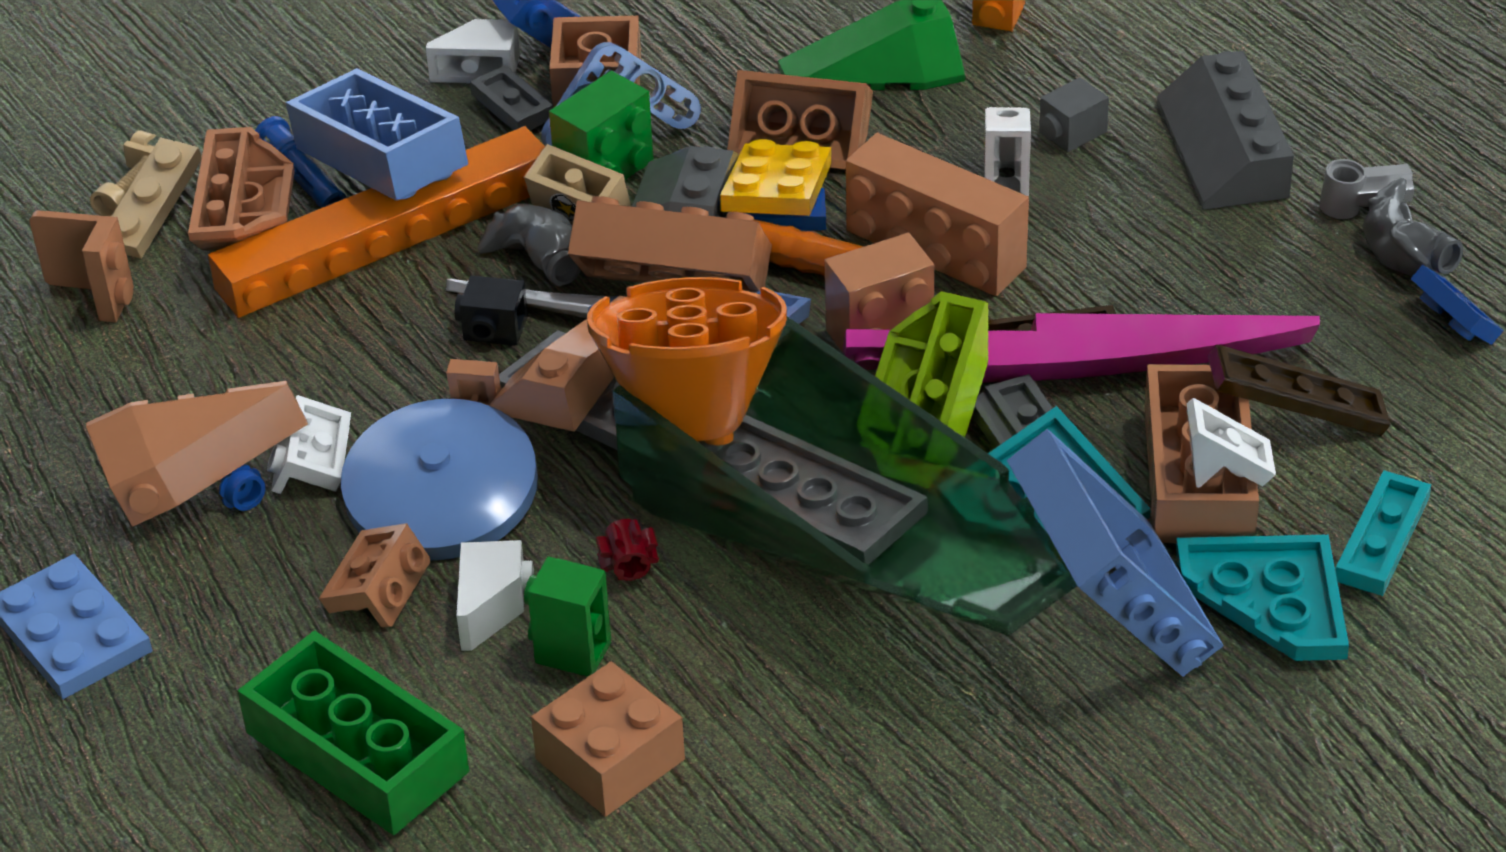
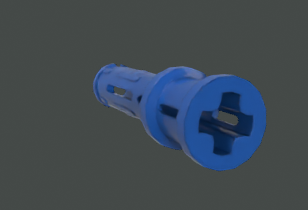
M279 116L269 117L257 126L255 131L259 134L260 139L273 145L294 164V179L320 208L347 198L345 193L332 182L309 155L296 148L294 136L290 133V126L283 118Z

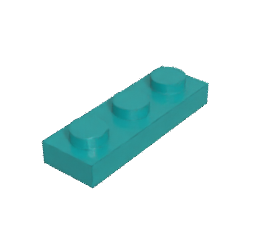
M1383 470L1336 565L1337 582L1377 595H1384L1426 507L1432 484Z

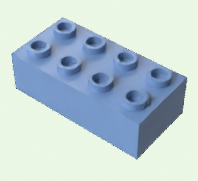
M358 68L285 102L295 145L298 150L396 201L412 197L416 194L417 190L434 181L445 180L454 171L468 165L458 116Z

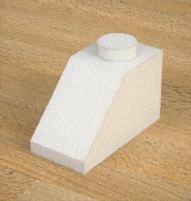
M474 19L428 42L426 45V55L430 82L470 83L471 80L504 65L516 73L520 57L518 28L508 20Z
M521 540L461 543L457 599V623L461 651H472L524 612V590L529 577L534 574L533 561H524Z

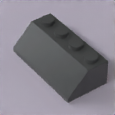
M1225 51L1219 54L1201 56L1157 96L1158 108L1203 209L1290 197L1294 155L1244 51Z

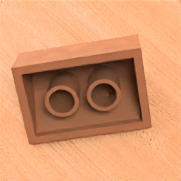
M738 70L727 150L740 154L745 143L759 139L774 141L776 145H794L802 141H811L817 143L820 147H831V169L846 170V159L866 141L873 90L866 83Z

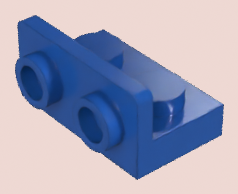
M492 0L511 24L550 48L552 45L554 17H581L556 0Z

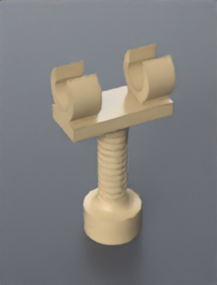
M138 130L133 134L130 141L127 140L123 144L126 166L132 169L116 184L106 182L90 196L91 207L97 215L112 216L155 147L148 144L150 140L156 137L155 134Z

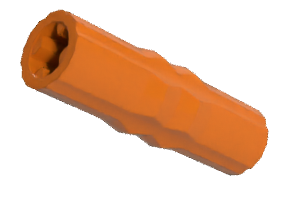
M754 219V221L759 222L772 244L769 262L781 268H794L801 273H815L825 276V259L864 247L825 237L814 231H801L794 226H781Z

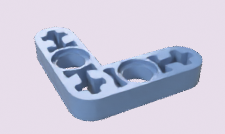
M611 42L600 43L590 51L557 104L559 105L594 82L588 80L587 77L590 73L597 78L600 76L604 69V65L599 62L603 55L611 57L616 52L614 60L619 65L614 71L615 73L632 82H635L638 76L642 74L653 76L655 89L649 95L650 112L672 127L686 129L698 120L701 113V105L693 93L624 48ZM607 69L603 75L611 71V69ZM669 85L670 89L666 91V86ZM664 94L677 102H682L684 98H687L684 106L689 109L685 116L677 114L673 119L675 111L660 101ZM658 103V107L655 109L654 105ZM549 118L541 132L544 146L547 144L552 146Z

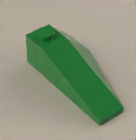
M942 0L896 1L778 60V69L782 75L871 84L872 90H885V83H910V90H926L965 81V71L952 17Z

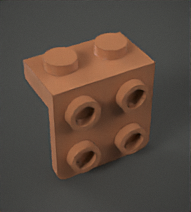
M41 210L33 212L29 222L46 283L56 286L91 289L99 321L116 323L124 306L130 304L134 288L118 217Z

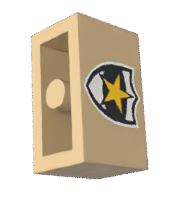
M548 144L524 176L532 205L555 210L563 214L571 224H573L577 200L591 202L593 196H604L618 200L619 205L631 206L623 174Z

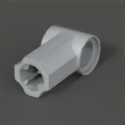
M1348 159L1333 160L1328 163L1325 169L1319 203L1320 209L1324 214L1336 219L1353 218L1358 214L1360 207H1369L1368 200L1375 197L1379 190L1401 177L1407 180L1404 202L1407 203L1412 201L1414 195L1413 173L1408 164L1363 167L1356 161Z

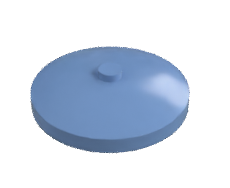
M435 399L414 403L395 410L365 430L353 444L345 459L341 474V490L349 519L359 533L361 530L407 523L430 556V560H445L460 557L461 543L498 541L517 526L532 504L537 489L538 474L535 454L529 437L510 416L494 407L476 401Z

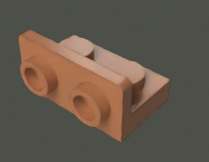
M407 523L361 530L322 592L319 600L328 613L349 610L359 611L368 608L382 628L391 627L430 563V556Z

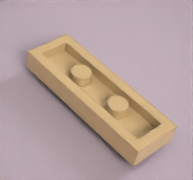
M160 137L111 216L118 217L126 255L142 259L200 164L202 155L198 147Z

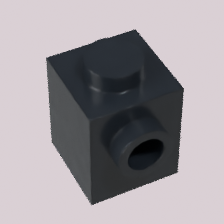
M471 275L464 294L458 293L454 309L456 321H461L463 340L517 346L528 317L525 281Z

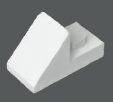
M1192 398L1187 403L1190 447L1196 487H1201L1223 466L1227 467L1234 475L1238 477L1244 476L1262 487L1276 475L1269 439L1195 398Z

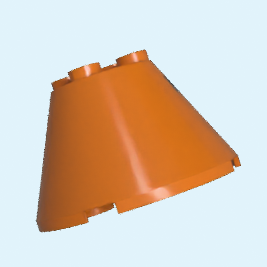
M714 277L672 278L637 284L626 288L627 297L610 303V298L605 296L590 308L587 314V327L590 336L643 427L649 434L654 436L655 445L660 448L669 449L682 446L684 442L704 441L709 445L720 446L734 440L733 432L740 427L787 321L786 303L774 291L762 287L760 288V295L742 290V281Z

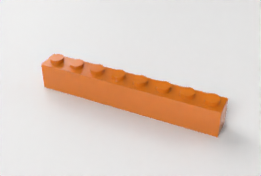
M524 126L467 149L468 165L454 171L445 180L434 181L417 190L416 194L412 197L396 201L370 188L209 253L208 258L214 289L234 314L240 318L530 198L524 176L545 146Z

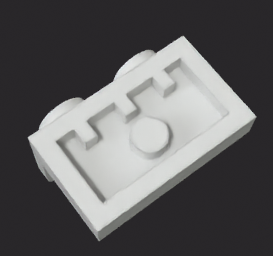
M297 395L296 400L308 421V425L274 446L267 466V471L274 473L271 491L281 494L289 477L336 492L341 482L342 468L345 462L351 412Z

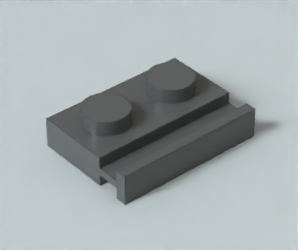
M1027 374L986 386L985 392L978 394L972 417L993 449H995L1051 410L1052 406L1031 376Z

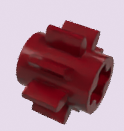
M637 519L614 521L606 528L604 536L596 537L599 550L597 556L601 570L608 572L613 569L618 580H637L648 573L651 563L659 562L656 550L658 543L654 529L649 527L641 530Z

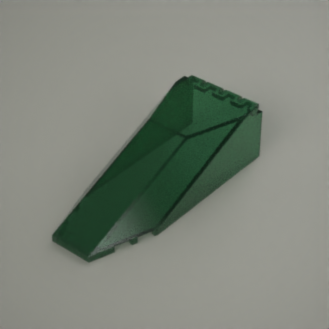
M787 317L786 324L757 387V390L760 392L754 394L745 415L927 496V514L869 565L861 562L639 398L633 396L621 385L613 389L619 475L633 489V500L652 515L781 563L1006 636L1013 634L1077 587L1050 536L1035 518L1034 508L1027 497L1021 499L1009 483V470L1004 464L789 317Z

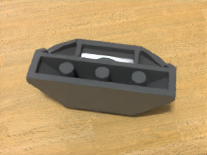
M689 146L650 161L646 167L632 207H636L637 202L646 201L662 205L665 211L681 212L682 207H697L708 211L709 216L726 218L728 212H721L720 194L739 154L732 150Z

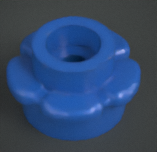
M244 464L223 477L219 485V494L223 497L222 503L230 509L235 507L241 511H247L257 506L265 494V482L261 478L260 472L256 468H250L249 465Z

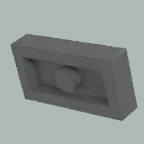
M506 65L470 81L471 95L513 131L524 126L529 130H533L546 123L549 118V111L553 109L552 103Z

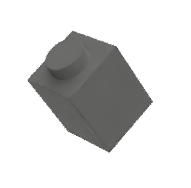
M1079 77L1040 97L1039 132L1066 152H1070L1107 132L1109 97Z

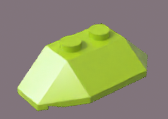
M941 291L931 299L930 303L913 312L889 331L861 420V425L885 477L932 489L961 453L988 365V303L986 301Z

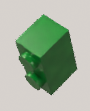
M548 556L538 574H533L529 577L524 590V603L529 605L530 613L528 639L533 641L535 663L589 677L596 672L611 644L605 570Z

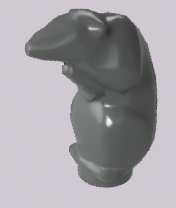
M1401 177L1392 181L1389 185L1379 190L1375 197L1368 200L1369 211L1363 223L1364 234L1371 251L1382 265L1411 276L1417 272L1422 264L1441 274H1449L1459 265L1463 256V244L1461 241L1429 224L1412 220L1408 204L1404 202L1407 180Z
M517 204L505 213H494L493 220L487 225L477 247L481 254L504 248L527 250L532 263L542 270L550 281L557 286L572 282L581 271L568 255L572 232L571 223L563 214L543 206Z

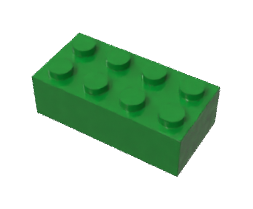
M315 630L237 690L245 731L248 735L393 836L470 772L463 728Z

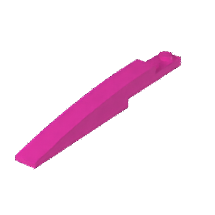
M1036 313L1030 331H988V365L982 383L1003 382L1027 374L1034 381L1141 372L1147 371V364H1201L1209 362L1208 354L1215 345L1229 347L1250 354H1258L1310 343L1320 326V316ZM846 329L843 344V364L854 365L862 370L877 369L890 330Z

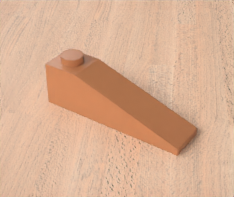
M619 296L610 303L625 298V296ZM587 319L544 348L515 372L489 406L502 411L512 418L575 432L614 378L613 373L588 332Z
M287 381L229 388L222 394L194 397L193 393L179 395L178 400L148 404V400L130 402L87 422L86 428L109 487L133 527L182 504L308 425V421Z

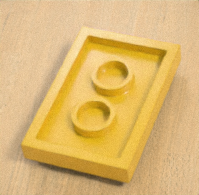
M759 139L745 143L720 194L721 212L810 216L832 164L831 147H820L817 143L811 141H802L794 145H776L774 141Z

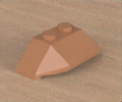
M251 127L207 130L188 230L189 240L201 250L222 249L288 221L295 172L294 164L273 145L260 139L259 134Z

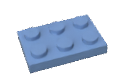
M75 554L0 591V626L62 699L153 652L150 638Z

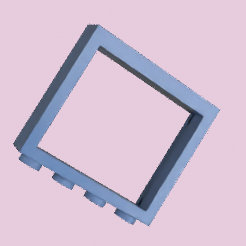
M1046 429L1007 460L1078 588L1182 677L1194 668L1201 666L1203 661L1224 646L1150 522L1052 432ZM1115 566L1117 570L1109 574L1108 571Z

